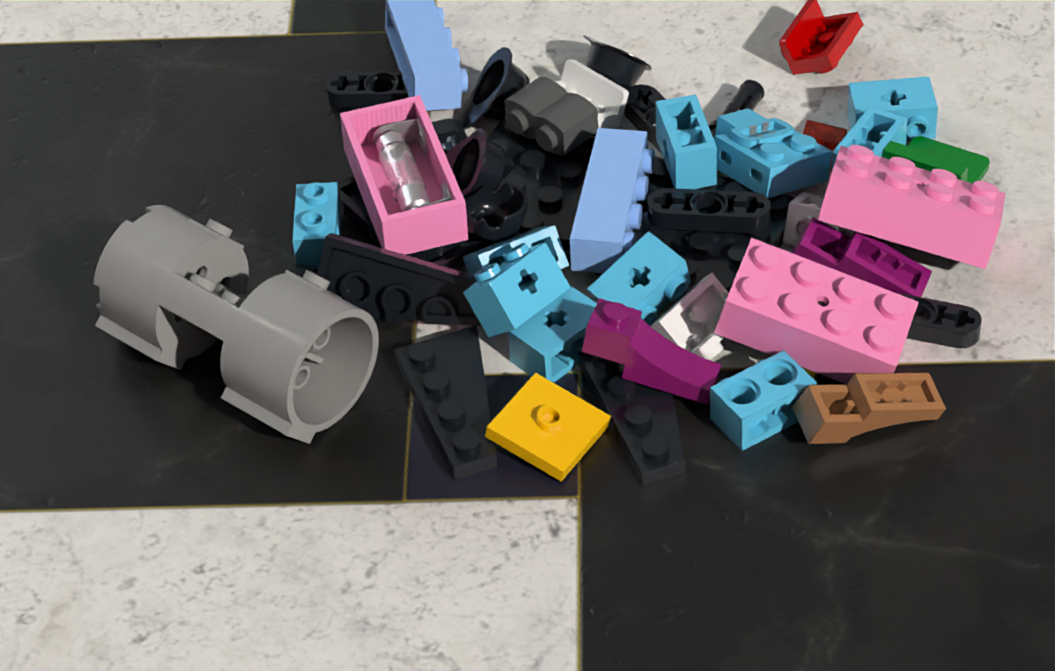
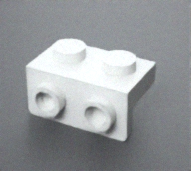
M574 59L567 60L561 80L555 82L562 86L567 93L578 94L586 98L597 108L599 128H619L629 95L628 90Z
M711 273L698 282L650 327L683 349L711 360L724 348L720 343L724 337L714 332L729 293L715 275Z

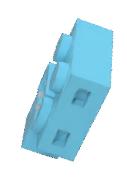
M749 108L718 116L714 138L717 146V170L750 190L771 198L828 181L832 151L818 144L815 138L797 132L790 124L777 118L766 119Z

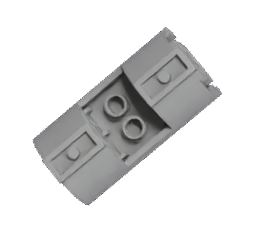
M153 205L146 207V214L133 223L125 220L107 242L96 267L94 285L100 288V303L96 304V307L101 314L95 324L96 327L155 361L179 370L182 369L186 359L202 354L221 339L223 344L220 369L223 381L227 386L221 398L284 435L308 444L311 443L316 432L325 430L338 422L353 407L371 377L378 354V329L375 320L368 312L328 291L327 288L330 281L306 270L303 277L286 270L285 273L264 281L247 296L249 266L243 250L244 245L229 238L233 231L232 229L210 218L205 226L171 207Z

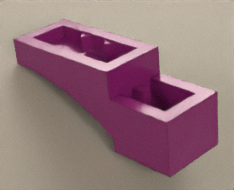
M812 217L804 228L791 252L889 291L922 297L932 273L928 268L870 235L855 231L851 238L815 217Z
M599 298L587 324L582 352L623 364L622 379L708 405L710 387L716 385L722 364L691 353L666 339L641 319L642 311L627 307L618 302Z

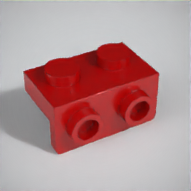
M808 0L779 40L782 56L787 60L793 75L811 72L823 74L836 68L839 60L853 43L854 38L864 25L859 13L852 12L824 17L818 1Z

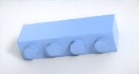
M386 0L385 31L399 71L402 73V79L408 96L420 95L427 111L461 108L462 92H467L468 76L466 69L460 68L458 48H452L450 27H444L442 7H437L434 0Z
M597 129L570 235L571 271L604 273L636 243V234L632 231L633 229L639 230L641 226L642 204H639V201L646 202L648 176H645V174L653 173L655 159L654 149H648L647 131Z

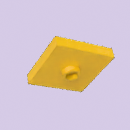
M535 373L487 426L485 437L562 482L609 427L611 416Z

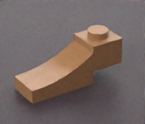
M855 373L847 385H808L792 407L808 444L847 443L851 437L875 429L908 422L938 420L946 410L929 373Z

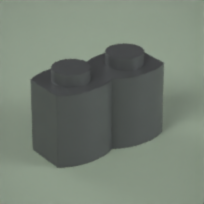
M538 77L504 100L508 127L516 134H520L528 139H536L542 149L559 156H565L595 135L599 128L597 108L590 101L578 94L567 93L562 86L546 77Z

